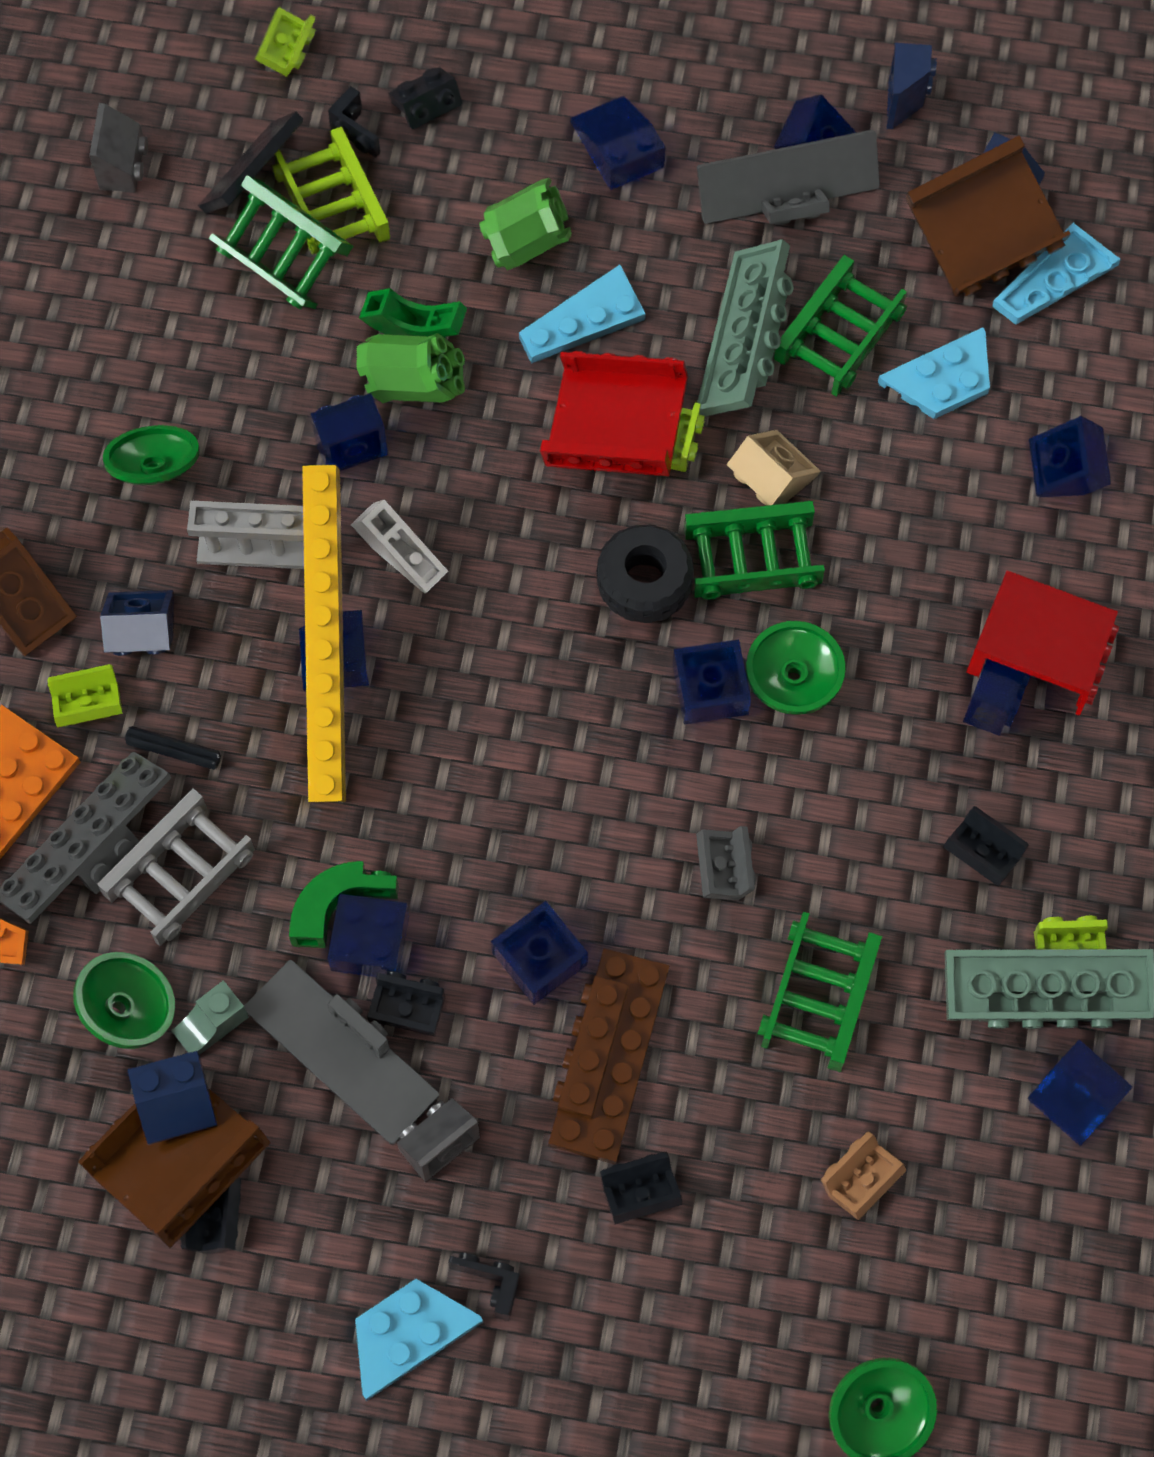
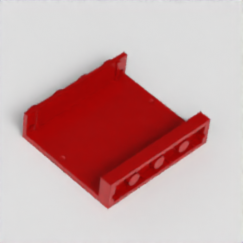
M582 351L561 352L560 358L564 372L550 439L542 440L540 448L545 466L669 476L688 380L684 360L672 357L664 359L647 358L643 355H635L633 357L617 356L613 353H603L600 355L586 354Z
M1007 570L966 673L979 677L986 659L1079 693L1080 696L1076 703L1078 707L1075 714L1080 716L1085 703L1092 705L1099 687L1093 685V683L1099 685L1106 666L1100 663L1106 665L1113 647L1107 643L1113 644L1120 626L1114 624L1118 611Z

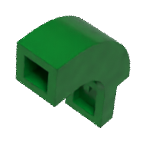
M364 861L339 864L320 873L302 890L293 907L289 928V939L292 947L326 948L328 924L334 911L346 901L355 898L398 899L399 885L397 876H392L387 871H373L371 875L366 874Z

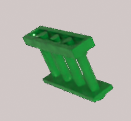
M247 175L241 186L250 192L248 203L227 238L212 233L209 239L218 245L216 250L229 259H232L234 256L287 294L286 301L296 308L302 310L305 306L315 309L318 303L309 298L307 294L331 256L334 257L336 253L348 256L354 246L260 179ZM266 203L273 208L271 212L273 217L249 255L238 247L237 244L259 207H264ZM290 220L297 225L295 228L296 234L272 271L260 261L282 224ZM314 237L321 242L318 246L320 250L299 285L295 288L283 278L306 240H311Z
M846 255L842 256L781 336L780 346L775 349L774 360L782 365H785L791 356L794 358L798 356L832 376L834 382L831 394L836 397L843 388H850L857 376L856 370L894 320L898 322L907 309V305L904 304L907 291L901 289L892 301L854 278L855 275L852 273L854 260ZM849 289L884 310V313L875 323L838 301L837 295L840 291ZM832 311L867 332V336L860 345H857L822 324L820 318L824 312L830 313ZM808 334H816L848 353L851 357L841 368L806 347L803 341Z
M813 501L685 514V540L694 539L697 541L703 577L696 578L694 581V598L703 597L710 600L726 594L790 587L810 589L818 584H822L825 572L824 565H811L805 529L813 524L815 514ZM782 529L793 531L799 567L779 568L774 531ZM757 532L761 534L767 571L748 573L742 535ZM726 536L729 538L735 574L715 576L710 544L712 537Z
M803 911L800 922L793 920L787 939L793 941L791 952L771 1015H763L758 1035L764 1036L761 1047L768 1049L773 1035L825 1052L824 1056L830 1057L827 1068L841 1072L882 936L869 932L865 943L859 941L856 944L806 928L810 913ZM801 941L854 957L853 961L859 962L856 974L849 972V975L796 959ZM794 972L844 988L843 992L850 994L847 1005L840 1004L837 1007L787 991L791 973ZM785 1004L835 1020L834 1024L840 1025L837 1037L830 1036L828 1039L776 1022L781 1005Z

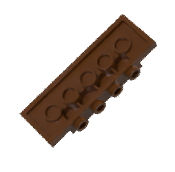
M603 948L593 984L586 983L583 990L581 1003L586 1004L584 1016L577 1015L573 1025L572 1036H576L577 1040L574 1049L567 1048L562 1065V1068L568 1069L565 1082L558 1081L554 1092L553 1101L559 1102L548 1142L549 1147L611 1164L617 1163L670 965Z

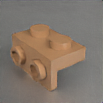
M868 1131L861 1139H857L851 1144L849 1151L837 1163L832 1164L826 1170L821 1182L828 1197L859 1220L907 1170L901 1161L878 1145L875 1136Z

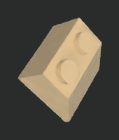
M778 430L748 435L727 463V466L734 471L735 478L751 487L756 492L757 499L765 505L785 504L821 472Z

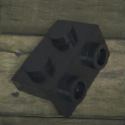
M441 67L428 69L422 76L413 81H405L399 84L397 89L388 93L391 103L404 113L408 126L411 129H416L463 104L455 78Z
M973 806L964 821L948 838L943 847L999 887L1017 865L1029 844L981 809Z
M387 971L386 974L377 973L375 979L376 988L367 1016L368 1021L372 1022L375 1020L380 1024L435 1037L445 1001L444 988H441L439 983L429 979H420L419 982L408 980L404 974L395 971Z
M668 1152L650 1154L644 1158L624 1164H615L610 1168L600 1171L603 1192L614 1224L683 1205L682 1196L671 1169Z
M237 1178L181 1237L182 1249L204 1254L236 1250L239 1204L241 1201L240 1178Z

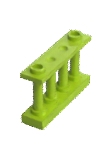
M342 126L330 131L332 143L328 144L329 148L289 163L285 162L280 150L274 154L276 164L272 165V170L278 183H284L292 202L318 221L354 207L357 209L362 208L365 213L363 220L333 230V232L343 239H348L366 231L369 233L374 232L379 243L390 239L388 220ZM330 160L340 162L342 166L340 172L297 187L292 177V174ZM343 183L346 186L351 184L354 190L351 192V196L309 211L303 198ZM314 237L311 240L307 239L306 241L312 255L318 254L320 250L318 246L321 242Z

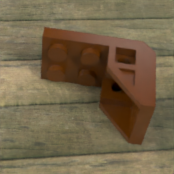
M0 527V627L19 652L26 656L77 616L19 539L7 527Z

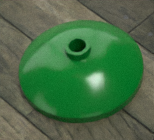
M168 425L146 426L123 433L112 440L103 452V463L106 471L122 482L134 485H157L173 480L187 472L197 461L200 450L196 437L185 429Z
M785 621L767 628L754 640L747 655L746 674L754 694L770 708L786 714H807L825 707L836 697L845 677V659L837 641L824 629L808 622ZM790 673H796L799 675L800 678L797 680H792L789 678L788 675Z
M111 952L97 956L84 966L74 985V1006L81 1022L96 1038L115 1047L136 1049L153 1044L165 1034L175 1015V997L169 981L154 964L135 954ZM113 1008L119 1009L121 1014L114 1011Z
M895 1358L872 1359L853 1368L836 1387L829 1407L831 1432L837 1444L849 1457H911L923 1447L930 1437L937 1415L935 1393L927 1378L912 1364ZM880 1399L878 1406L871 1407L873 1400Z

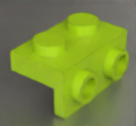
M278 7L255 60L286 77L293 68L299 69L306 53L302 52L304 45L308 46L316 32V29L312 28L316 17L310 14L307 20L304 21Z
M695 402L693 410L682 408L671 465L673 470L686 472L688 462H695L698 443L694 442L696 433L702 434L705 415H700L701 403Z
M111 664L52 676L47 679L57 728L123 714L119 686Z
M1082 916L1077 918V921H1063L1062 917L1045 918L1043 922H1039L1034 931L1035 949H1107L1105 931L1108 928L1107 920H1097L1096 916Z

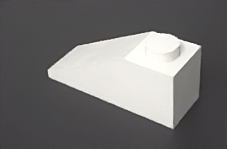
M384 499L370 505L351 524L374 551L423 593H427L448 572Z

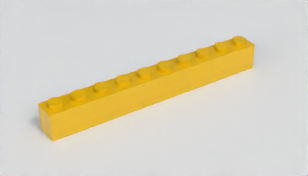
M336 465L302 466L308 802H346L340 470Z

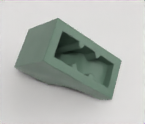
M223 980L195 1001L196 1005L193 1010L171 1031L188 1053L198 1051L200 1055L244 1022L249 1016L244 1005Z

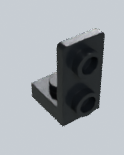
M350 86L328 109L330 128L333 130L342 126L347 139L353 142L358 150L363 153L368 152L377 158L381 153L379 138L355 122L362 112L361 96L358 90Z
M459 1253L458 1257L450 1256L448 1261L450 1269L502 1282L501 1286H494L490 1306L495 1308V1318L509 1321L520 1282V1274L514 1272L515 1267L502 1262H494L493 1266L479 1263V1257L467 1253Z

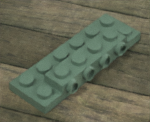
M783 239L734 252L697 403H701L700 415L709 416L752 407L756 388L766 386L768 376H771L774 372L772 357L774 349L779 348L781 343L778 332L781 322H784L787 318L786 299L793 292L791 278L784 273L790 245Z
M1154 949L946 950L944 952L947 1021L979 1020V1022H988V1028L990 1029L1009 1028V1022H1022V1028L1026 1029L1043 1028V1022H1057V1028L1069 1029L1078 1028V1022H1091L1092 1028H1112V1022L1119 1020H1154Z

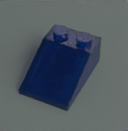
M625 96L570 118L571 124L610 190L664 168L666 150L664 143L652 123Z

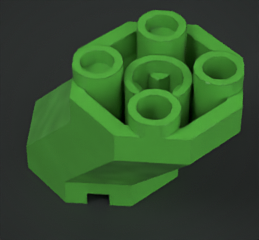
M549 177L486 208L484 212L485 220L479 224L483 237L491 242L493 247L491 251L492 258L498 268L504 266L507 270L518 267L556 245L569 241L572 234L571 228H564L563 221L569 220L568 213L557 187L552 186L549 188L552 182Z
M439 333L428 337L377 334L367 338L366 342L357 346V371L360 377L364 375L367 377L369 384L364 385L367 393L381 403L392 400L442 403L452 400L457 395L465 392L462 367L465 363L464 355L459 348H454L453 344Z

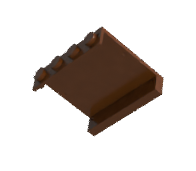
M1020 135L909 191L905 198L956 297L962 293L968 297L982 289L980 284L992 279L993 283L1004 279L1010 275L1009 270L1017 265H1020L1021 269L1035 263L1038 260L1036 256L1045 251H1048L1049 255L1059 251L1066 246L1064 241L1071 235L1069 230L1063 232L1030 169L1022 153L1025 145Z
M209 1088L217 1122L216 1127L148 1145L137 1107L134 1103L121 1118L111 1125L110 1129L95 1144L88 1148L85 1155L78 1161L91 1177L169 1248L187 1232L271 1143L251 1120L246 1121Z

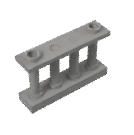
M190 501L187 532L189 536H199L197 564L304 569L303 506Z
M194 789L97 884L102 895L111 903L118 897H124L156 926L151 931V934L159 946L166 940H173L181 931V925L237 868L241 869L246 866L252 859V852L255 850L251 838L247 835L237 844L204 815V810L207 807L203 796ZM189 825H196L228 853L214 868L181 840V834ZM166 849H172L204 877L190 892L157 863V858ZM142 873H148L180 901L167 916L133 888V882Z

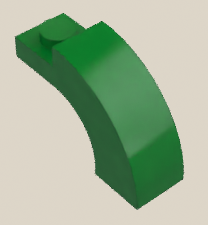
M391 288L368 292L359 319L375 330L387 335L428 337L439 333L446 338L447 336L459 335L467 307L460 301L440 305H422L409 301L398 295Z

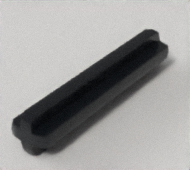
M129 727L125 735L126 744L209 769H217L221 761V754L217 750L138 727Z

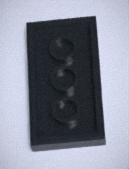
M297 111L269 124L198 205L204 213H210L229 206L245 189L241 186L247 175L255 177L302 124L303 118Z

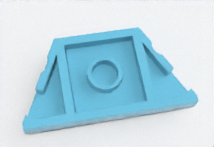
M982 327L880 375L878 378L879 385L883 388L889 386L902 395V400L911 405L918 406L923 413L933 419L988 394L990 381L984 328Z
M414 1279L357 1317L355 1322L362 1394L365 1400H369L482 1324L483 1319L481 1316L418 1279Z

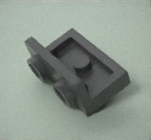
M740 826L732 832L705 829L699 831L696 837L703 898L740 900L754 891L756 875L752 867V841L749 838L748 827Z

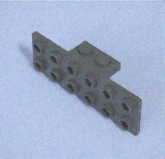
M868 130L698 165L697 176L702 220L705 224L763 212L770 224L784 225L794 219H813L819 217L820 214L830 212L828 200L830 198L878 189L880 184L877 136L875 131Z
M132 752L120 762L119 766L96 787L95 791L81 805L74 809L66 821L50 834L49 838L25 860V863L2 883L0 887V903L26 922L32 923L76 876L90 891L97 894L100 891L97 884L139 843V840L126 825L171 779V775L136 752Z
M289 960L244 1005L247 1014L390 1145H395L400 1139L399 1135L402 1131L415 1123L439 1098L438 1091L389 1048L388 1039L386 1038L388 1033L375 1020L371 1023L361 1016L363 1010L352 999L347 998L344 1001L338 994L332 997L292 960Z

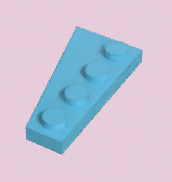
M1072 223L1064 231L1069 230L1071 234L1064 241L1066 246L1050 255L1048 251L1041 253L1035 263L1029 265L994 299L992 307L1017 325L1119 266L1121 259L1076 224Z
M618 265L520 331L519 339L531 363L641 322L645 320V312L621 265Z

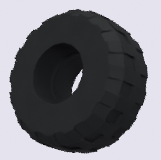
M651 524L629 526L615 533L603 546L597 563V585L600 595L609 606V609L624 619L643 623L662 621L678 612L689 597L694 578L693 559L686 544L674 532ZM647 564L658 568L663 576L651 583H640L633 580L627 572L634 566Z

